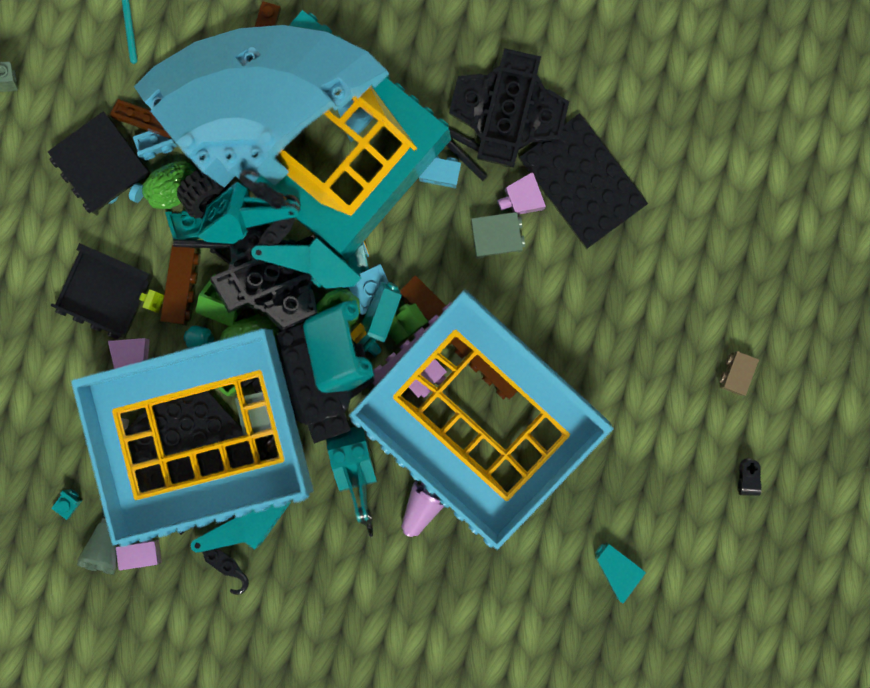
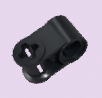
M746 458L739 464V495L760 496L761 466L756 460ZM753 465V469H746L747 466Z

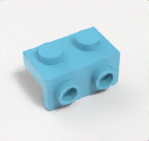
M150 131L133 137L138 150L137 155L145 160L153 159L156 157V154L161 152L163 154L173 151V148L177 147L173 139Z

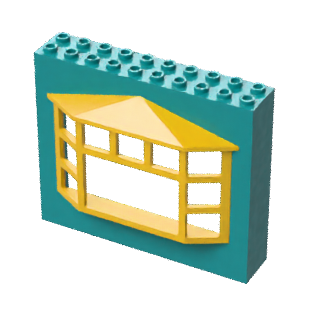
M303 10L289 25L332 34V30L327 25L319 24L317 22L318 19L312 13L307 14ZM388 75L376 87L371 85L358 99L354 96L351 99L354 103L341 118L336 117L329 110L323 113L358 142L354 150L325 183L321 182L283 149L275 157L285 166L289 173L276 185L262 175L255 181L256 183L264 182L268 187L284 195L289 194L297 197L301 208L296 219L346 261L451 141L448 123L442 118L438 120L434 117V113L427 106L423 108L418 104L419 100L412 94L408 96L400 84L397 82L394 84L389 80L390 77ZM359 107L378 121L364 138L345 124ZM383 126L402 143L389 160H386L369 144ZM363 149H366L382 164V168L369 183L350 167L352 161ZM344 171L363 187V190L350 205H347L330 189Z

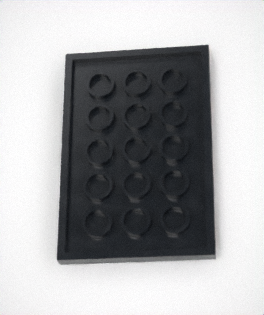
M580 113L564 124L560 140L540 142L519 157L520 162L529 174H534L538 186L586 250L648 204Z

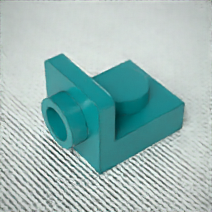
M72 489L62 490L61 496L51 508L66 520L72 516L83 501L78 498L80 495Z

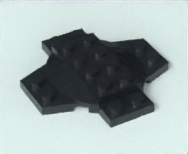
M504 48L500 66L493 69L488 75L458 76L449 115L475 130V133L481 140L477 155L478 160L514 168L520 149L533 142L561 139L570 101L550 89L544 88L541 79L537 76L541 56Z
M265 223L246 228L247 234L243 239L238 240L234 244H228L231 256L229 269L210 279L228 313L242 307L258 310L265 314L282 331L316 315L317 307L314 293L311 289L313 284L311 274L255 259L252 256V249L256 245L262 244V235L270 225ZM312 235L297 242L289 239V241L282 239L278 245H309L315 237Z
M303 324L276 333L282 350L279 358L295 420L308 425L314 444L351 431L345 413L349 407L350 400L375 381L374 376L351 391L321 392L315 383ZM353 344L356 358L363 357L367 359L363 345ZM258 378L252 383L255 393L262 392Z

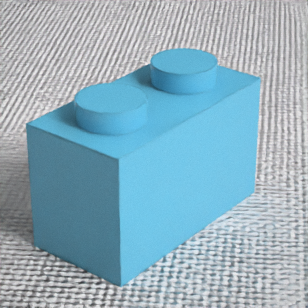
M437 156L420 175L419 181L457 188L461 163L455 158L448 157L445 160Z

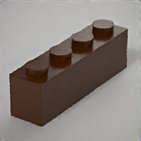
M172 245L160 320L162 322L187 325L188 321L190 322L192 311L190 310V303H193L195 292L192 290L193 284H196L198 277L197 272H195L196 265L200 263V254H198V250L195 248L173 247Z

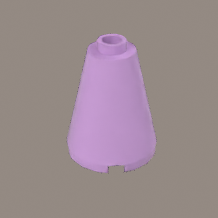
M418 481L413 483L401 528L403 533L409 537L418 536L444 507L439 501L440 497L435 493H429L424 487L425 484L423 482L420 485Z

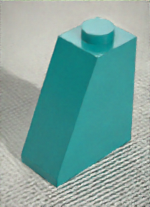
M381 282L362 320L367 336L385 342L402 296L397 285L388 282V284Z
M606 542L597 548L595 559L616 598L623 604L646 572Z

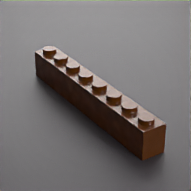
M416 275L400 290L401 300L405 304L412 305L415 303L428 322L435 315L439 317L444 312L442 309L446 305ZM454 337L448 344V346L452 344L456 348L454 352L461 359L472 351L470 347L457 337ZM476 355L468 364L475 373L479 371L483 375L482 379L489 386L493 384L498 389L496 393L503 400L505 398L510 400L518 392L479 355Z

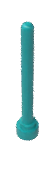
M122 0L130 62L135 64L137 63V53L129 0Z

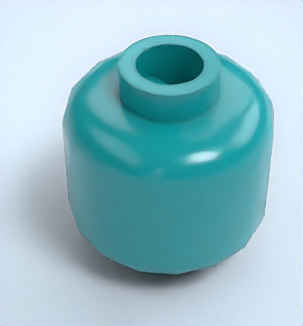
M194 325L184 333V341L187 348L191 349L213 343L214 335L209 328Z

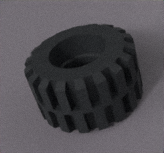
M200 169L188 175L181 182L177 189V196L191 217L202 219L206 206L229 189L228 185L225 187L221 186Z

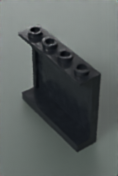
M104 111L47 151L51 156L49 158L50 162L55 168L59 167L62 171L61 177L66 183L70 182L73 186L72 192L77 198L81 197L84 201L83 207L88 213L92 212L95 215H99L98 210L142 178L147 180L151 174Z
M79 243L76 250L80 252L56 304L51 303V307L56 308L55 312L60 315L66 316L70 314L74 316L72 320L81 324L84 321L90 323V328L101 332L104 329L108 331L107 335L115 339L119 337L126 338L142 302L139 300L141 293L146 294L153 275Z

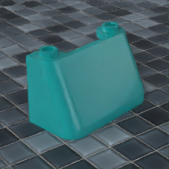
M357 301L343 302L309 317L303 324L315 383L321 392L351 391L374 376L370 361L363 357L356 358L347 322L358 317Z

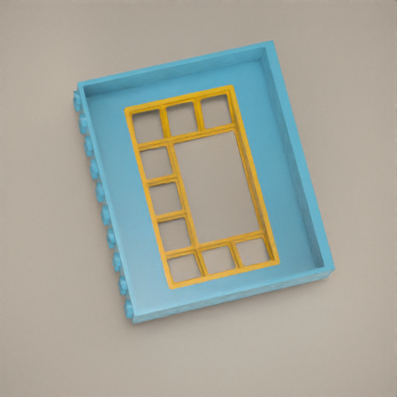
M466 289L459 294L349 415L352 418L353 424L359 428H364L367 431L366 435L373 441L377 440L385 453H391L401 467H406L411 471L410 475L415 480H421L425 484L424 487L429 493H435L440 497L439 501L445 507H451L455 511L454 515L459 520H465L472 532L475 534L479 533L484 537L483 541L489 547H495L497 550L613 430L609 420ZM454 337L459 338L472 349L458 366L441 354V351ZM476 355H479L541 412L507 449H504L443 393V390ZM435 358L452 370V373L438 387L421 375ZM414 380H418L433 392L419 408L401 396ZM437 397L455 412V415L442 428H439L423 413ZM459 418H462L478 433L465 449H462L446 434ZM544 418H547L562 433V436L549 450H546L531 435V432ZM482 439H485L501 454L487 470L469 455L471 450ZM524 439H528L542 454V457L529 471H526L511 455ZM504 460H508L522 475V478L509 492H506L491 475Z
M262 329L71 381L112 545L120 544V547H124L137 541L150 540L156 536L163 537L176 532V529L178 532H182L195 527V524L197 527L208 525L214 522V519L216 522L225 521L233 517V514H235V517L244 516L252 512V509L255 512H260L271 507L272 504L274 508L289 503L291 499H293V502H299L308 498L309 494L314 491L272 330ZM258 377L264 399L246 404L241 382ZM234 384L247 434L165 456L153 405ZM266 406L271 428L254 433L248 411ZM146 408L151 429L126 436L120 414ZM273 434L279 457L261 461L256 438ZM153 436L158 458L133 464L127 443L136 439ZM249 441L254 463L232 469L226 446ZM219 449L224 471L201 476L196 455ZM189 456L195 478L172 484L167 462ZM160 464L165 486L141 493L135 470Z

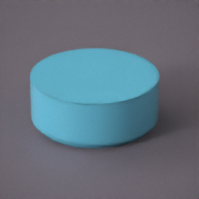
M135 183L131 187L129 192L130 200L136 203L141 201L143 198L142 184Z

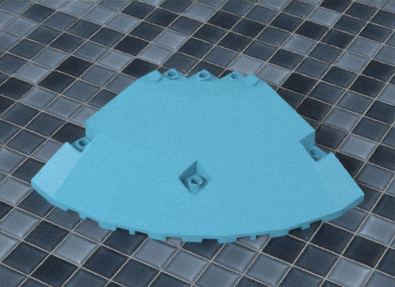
M276 25L239 28L196 41L155 65L134 87L143 101L152 109V114L182 151L193 160L203 173L221 186L225 187L235 176L239 178V174L243 170H253L259 174L258 176L246 175L247 178L254 182L262 175L276 185L289 171L275 156L303 128L331 107L335 110L338 108L341 110L354 96L358 99L371 85L376 87L389 73L369 52L328 32Z

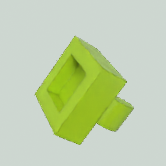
M149 289L148 294L141 293L139 300L144 301L143 308L159 313L164 295Z

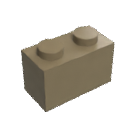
M738 351L729 354L726 365H728L726 372H723L719 379V383H721L720 388L740 396H746L759 359Z

